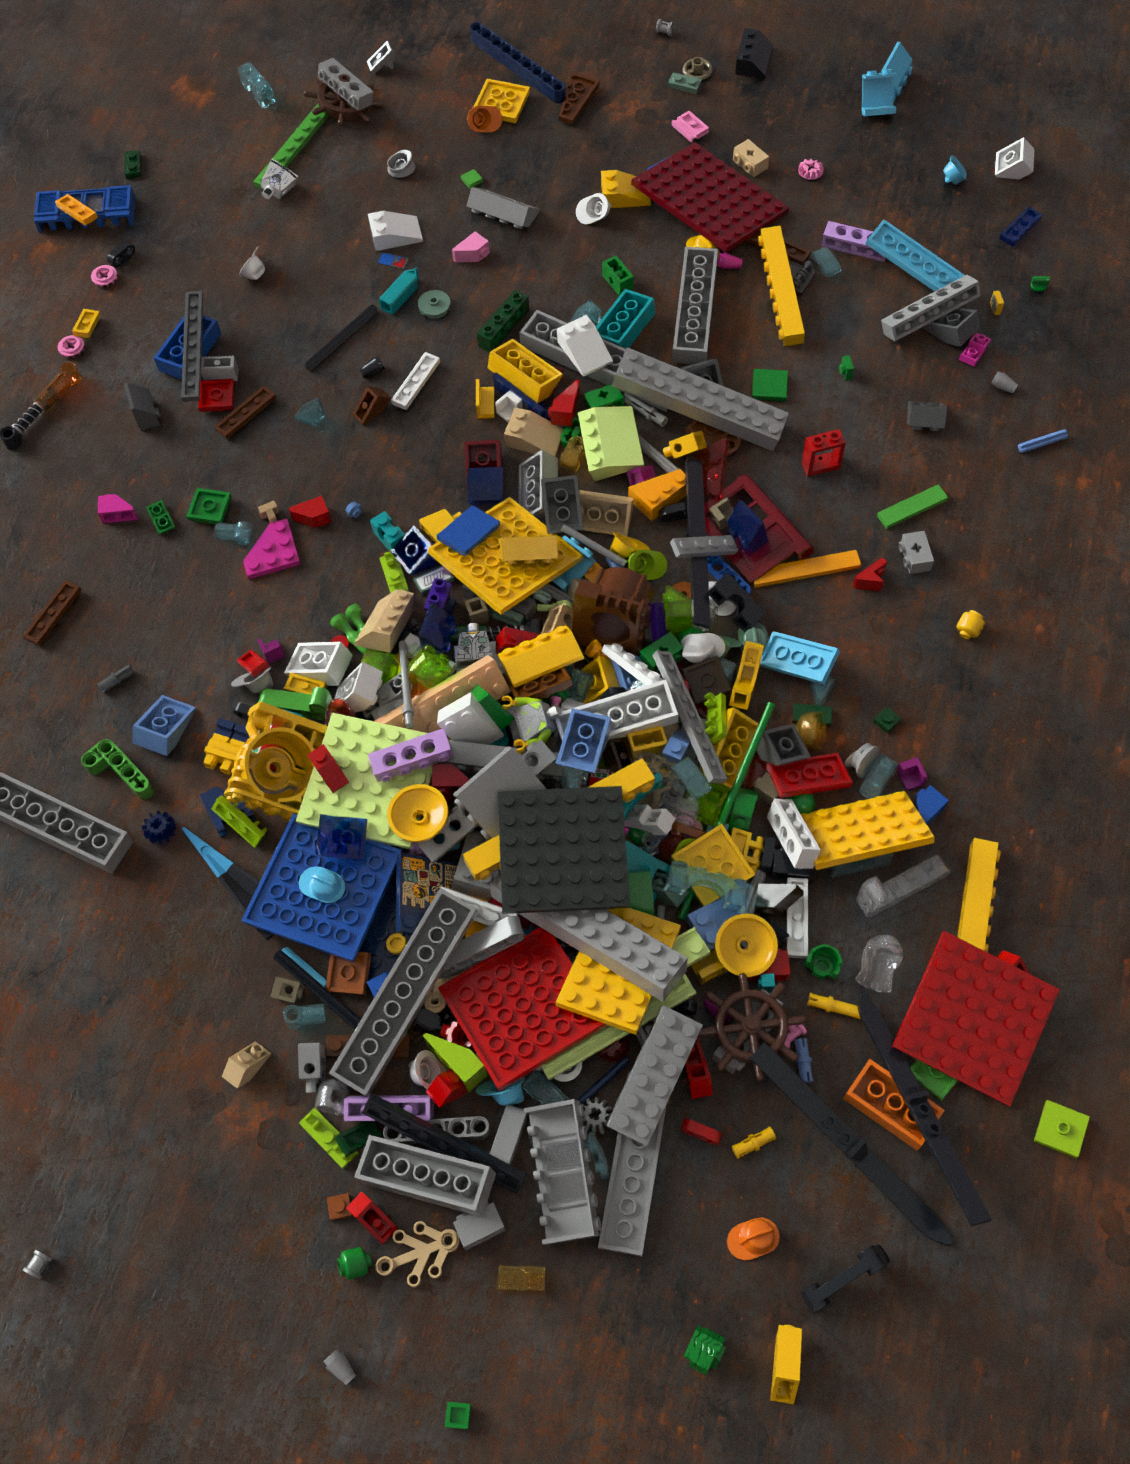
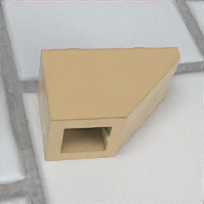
M255 1041L229 1057L222 1077L238 1089L254 1077L271 1053Z

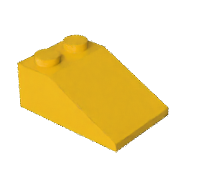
M619 170L601 171L602 194L612 205L610 208L651 206V200L631 185L632 179L636 176Z

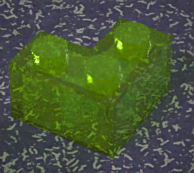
M693 775L687 787L684 804L693 809H699L698 821L706 825L716 826L731 787L719 783H709L708 780Z

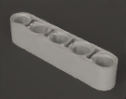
M518 916L506 917L461 940L439 979L451 977L522 941L524 933L520 918Z
M481 1116L425 1120L435 1126L442 1127L444 1131L463 1141L486 1139L491 1131L489 1122ZM477 1124H485V1131L482 1133L475 1132ZM463 1125L464 1131L461 1134H454L453 1129L455 1126ZM385 1126L383 1130L384 1138L406 1145L420 1144L399 1133L397 1138L390 1139L389 1133L393 1129Z

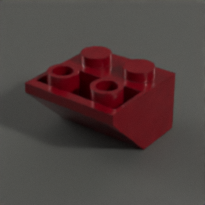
M433 764L432 787L440 791L447 804H450L456 800L453 794L470 779L453 764Z

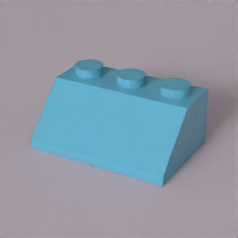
M901 42L896 43L881 70V73H883L885 69H892V72L897 73V77H894L893 102L897 96H900L902 86L906 85L908 76H911L913 71L911 66L913 59Z

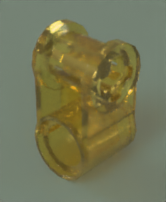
M580 436L570 438L560 457V467L573 471L579 469L581 460L585 455L583 438Z

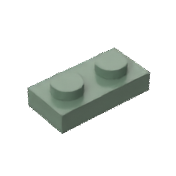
M673 72L668 81V88L697 94L702 79Z

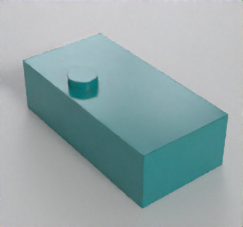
M624 289L596 326L601 338L624 349L630 348L656 313L654 298Z

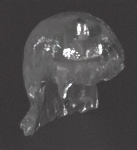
M881 934L867 942L862 954V968L856 976L857 983L866 989H872L881 993L892 991L893 973L896 966L900 965L904 955L901 944L894 936Z

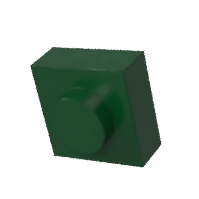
M886 706L874 718L873 722L888 734L901 721V717Z

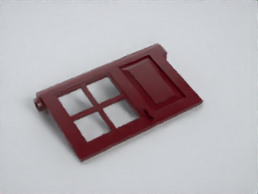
M748 474L739 476L735 482L704 503L707 534L709 536H723L720 532L721 529L716 527L708 518L709 508L726 497L730 499L743 489L754 500L737 513L738 521L745 527L747 532L735 540L738 551L735 554L726 555L750 584L794 553L799 560H804L814 553V547ZM758 504L768 517L753 528H750L740 516Z

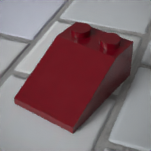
M500 440L464 442L467 495L502 493V445Z

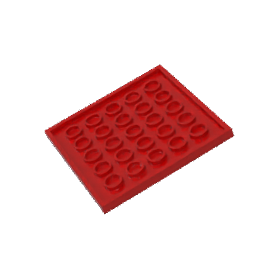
M541 927L524 936L522 941L488 957L438 987L499 1091L607 1026V1024L556 1006V1000L573 964L554 935Z
M944 931L941 934L892 1047L1010 1107L1060 989Z

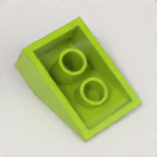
M425 1033L423 1035L427 1047L448 1070L452 1069L465 1084L468 1093L487 1077L486 1069L477 1053L474 1054L468 1048Z

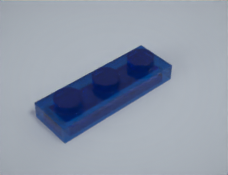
M1028 206L1000 234L999 239L1013 247L1041 219L1042 214Z

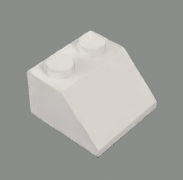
M1024 137L996 152V177L1021 179L1033 172L1034 148Z

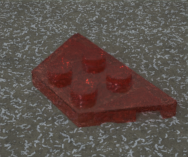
M727 438L693 454L701 462L703 468L704 494H711L716 499H721L729 447V440Z

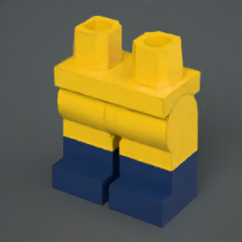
M219 718L214 735L204 749L206 757L203 763L206 768L212 770L215 769L217 763H221V772L231 775L236 755L250 736L246 726Z

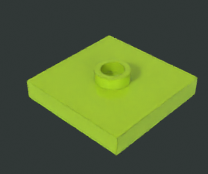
M1046 1100L1033 1142L1077 1159L1090 1116Z

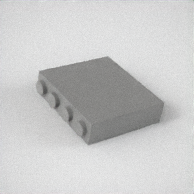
M506 747L459 788L453 796L456 798L455 804L461 810L465 808L469 813L467 818L474 826L478 824L482 828L480 833L488 841L499 835L498 792L544 790L546 788L514 749Z

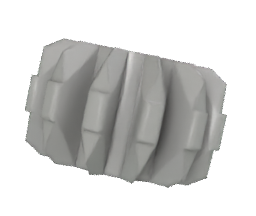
M595 1097V1103H592L588 1098L586 1099L588 1106L582 1104L584 1108L583 1125H585L587 1132L590 1128L592 1129V1135H596V1129H599L600 1133L604 1134L603 1126L610 1129V1127L606 1126V1123L611 1115L609 1113L612 1112V1107H606V1100L599 1104L598 1097ZM596 1112V1115L599 1113V1119L594 1120V1117L591 1119L592 1113Z

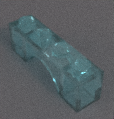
M672 861L663 890L683 896L692 887L706 886L718 894L722 908L743 913L747 907L752 885L743 879L734 880L728 878L723 873H711L703 867L695 868L688 866L683 861Z

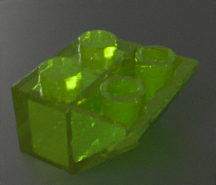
M670 585L665 586L662 600L664 603L666 630H669L674 636H678L680 632L693 626L691 599Z

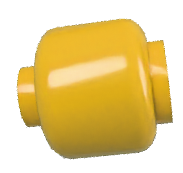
M970 610V612L962 614L956 627L960 632L959 635L969 640L980 635L985 622L980 613Z

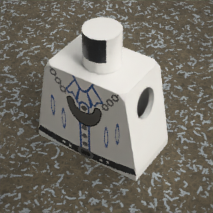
M272 158L262 178L261 187L264 189L262 196L266 199H270L272 195L278 199L282 198L296 185L298 176Z

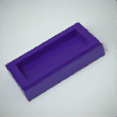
M663 602L649 604L652 606L650 621L653 642L667 634Z

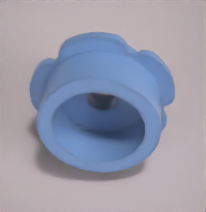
M356 501L351 502L345 511L350 518H356L362 513V505Z

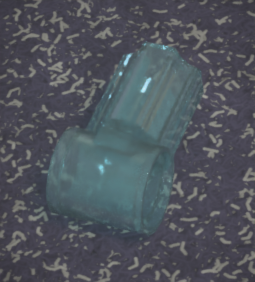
M240 521L237 524L218 523L215 526L216 539L234 540L237 544L247 545L253 526L244 521Z
M324 1004L300 1007L289 1005L283 1011V1018L290 1029H298L304 1025L326 1023ZM292 1014H298L295 1020H289L288 1018Z

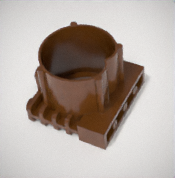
M612 567L606 570L601 568L594 583L580 580L574 594L572 633L576 641L581 646L588 647L593 640L597 639L602 647L615 643L621 645L627 653H631L634 656L640 655V651L643 648L644 629H648L650 618L648 617L650 616L652 606L649 604H652L654 599V591L646 579L647 576L628 568Z

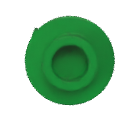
M1032 276L1031 288L1037 292L1045 291L1050 282V276Z

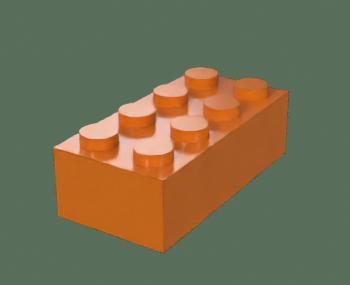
M869 1059L843 1100L918 1151L925 1142V1139L889 1071ZM927 1099L939 1120L945 1110Z

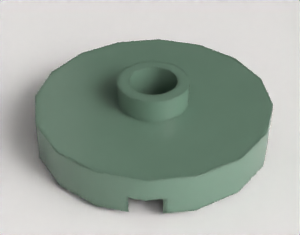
M440 290L427 291L418 300V309L421 315L428 316L430 319H438L445 316L451 308L449 296Z

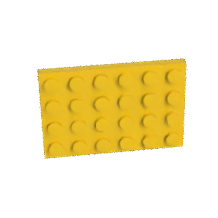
M905 791L820 809L809 814H801L821 849L817 860H814L816 870L934 843V835Z
M632 908L606 909L670 948H673L681 929L679 924ZM579 951L556 1000V1006L636 1035L652 995Z

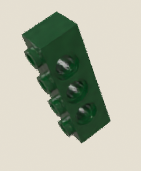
M514 290L477 332L478 347L489 353L496 349L529 311V296Z

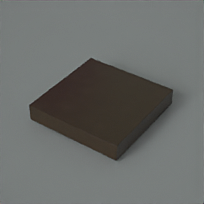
M718 655L682 669L696 705L706 702L707 699L704 696L709 692L716 696L719 693L726 694L732 691Z

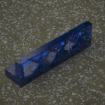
M497 372L493 374L494 389L502 395H505L510 390L522 399L523 409L532 411L547 420L551 418L548 417L549 407L542 401L536 403Z

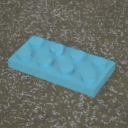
M773 631L763 650L760 667L824 685L840 651L835 647Z

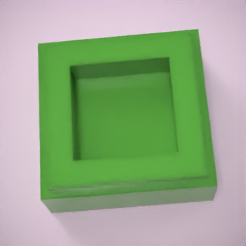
M474 169L461 175V180L469 189L483 182L482 177Z

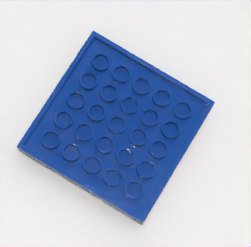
M293 813L241 921L246 925L354 963L396 870L397 855L403 852L400 849L380 842L297 824V814ZM315 866L333 871L343 878L345 892L339 900L333 903H324L308 897L299 888V879L302 873L308 868Z

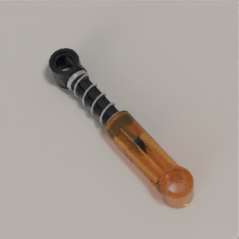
M65 362L61 365L60 373L32 401L33 407L31 409L28 408V412L23 413L22 418H18L17 424L0 429V439L7 449L14 450L20 447L23 431H26L29 425L31 426L39 414L42 415L41 412L46 413L71 386L81 382V374L74 362Z

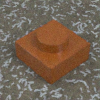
M349 1193L327 1197L330 1221L353 1217L346 1209L351 1203Z

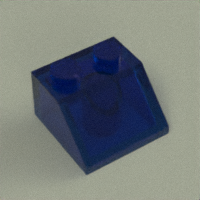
M503 467L468 468L467 501L469 504L500 503L504 501Z
M740 500L727 521L729 527L727 531L729 535H732L733 539L737 538L739 540L738 543L743 550H748L753 554L769 540L764 523Z
M415 525L391 549L393 556L409 575L432 568L438 562L428 554V548L434 545L435 542L425 531Z
M430 603L418 636L422 652L444 657L445 652H448L450 649V639L452 635H455L457 625H455L452 615L434 603Z
M320 814L316 855L363 859L367 819Z

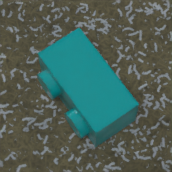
M761 974L760 979H758L757 990L761 991L764 989L771 993L775 988L774 974Z

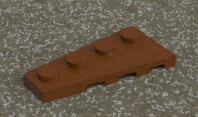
M572 72L565 100L559 113V121L570 125L575 123L600 86L599 80Z

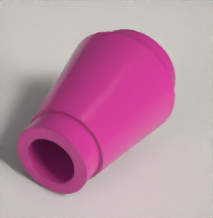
M725 252L724 254H719L717 267H721V269H741V258Z

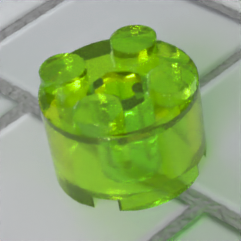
M426 644L408 664L411 674L415 672L418 675L416 679L428 688H432L444 681L452 673V668L448 663L450 661L449 657L444 653L439 654L430 644Z
M368 649L361 658L360 664L365 662L383 671L381 686L396 676L398 663L392 653H382Z

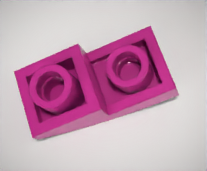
M975 333L966 349L961 353L959 360L974 367L992 339L987 338L983 334Z

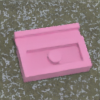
M690 111L677 117V120H672V126L691 143L694 139H699L709 133V127Z

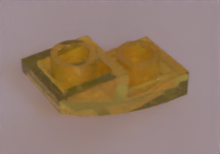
M498 1266L497 1290L545 1291V1267Z

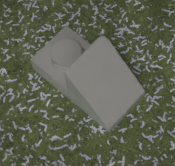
M386 41L367 61L372 73L375 74L384 64L393 69V50L389 41Z

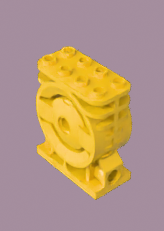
M260 701L249 709L246 730L250 738L242 745L236 755L234 768L231 770L232 776L228 780V788L225 790L224 796L227 797L226 800L229 802H241L249 809L256 810L259 808L264 810L263 813L266 815L275 816L276 814L282 816V820L289 822L293 813L298 815L314 768L307 754L322 745L328 726ZM271 724L278 726L277 728L269 729ZM269 744L282 747H267L257 753L251 752V750H256L263 745ZM271 764L275 765L276 773L271 772ZM290 785L297 788V790L294 791L288 788L279 794H268L261 791L257 786L268 791H277Z

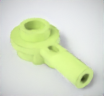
M560 600L557 603H552V605L538 604L537 611L550 612L551 607L562 604L573 611V605L568 600Z

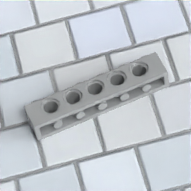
M965 275L881 320L884 335L895 342L980 297L979 281L969 275Z

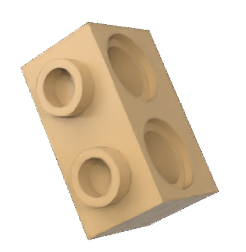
M564 604L551 607L541 634L549 633L559 626L566 625L572 631L573 611Z

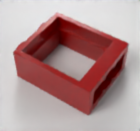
M840 429L806 437L801 464L807 477L841 469L846 442ZM833 449L832 452H828V453H824V454H820V455H816V456H815V454L818 453V452H822V451H826V450Z

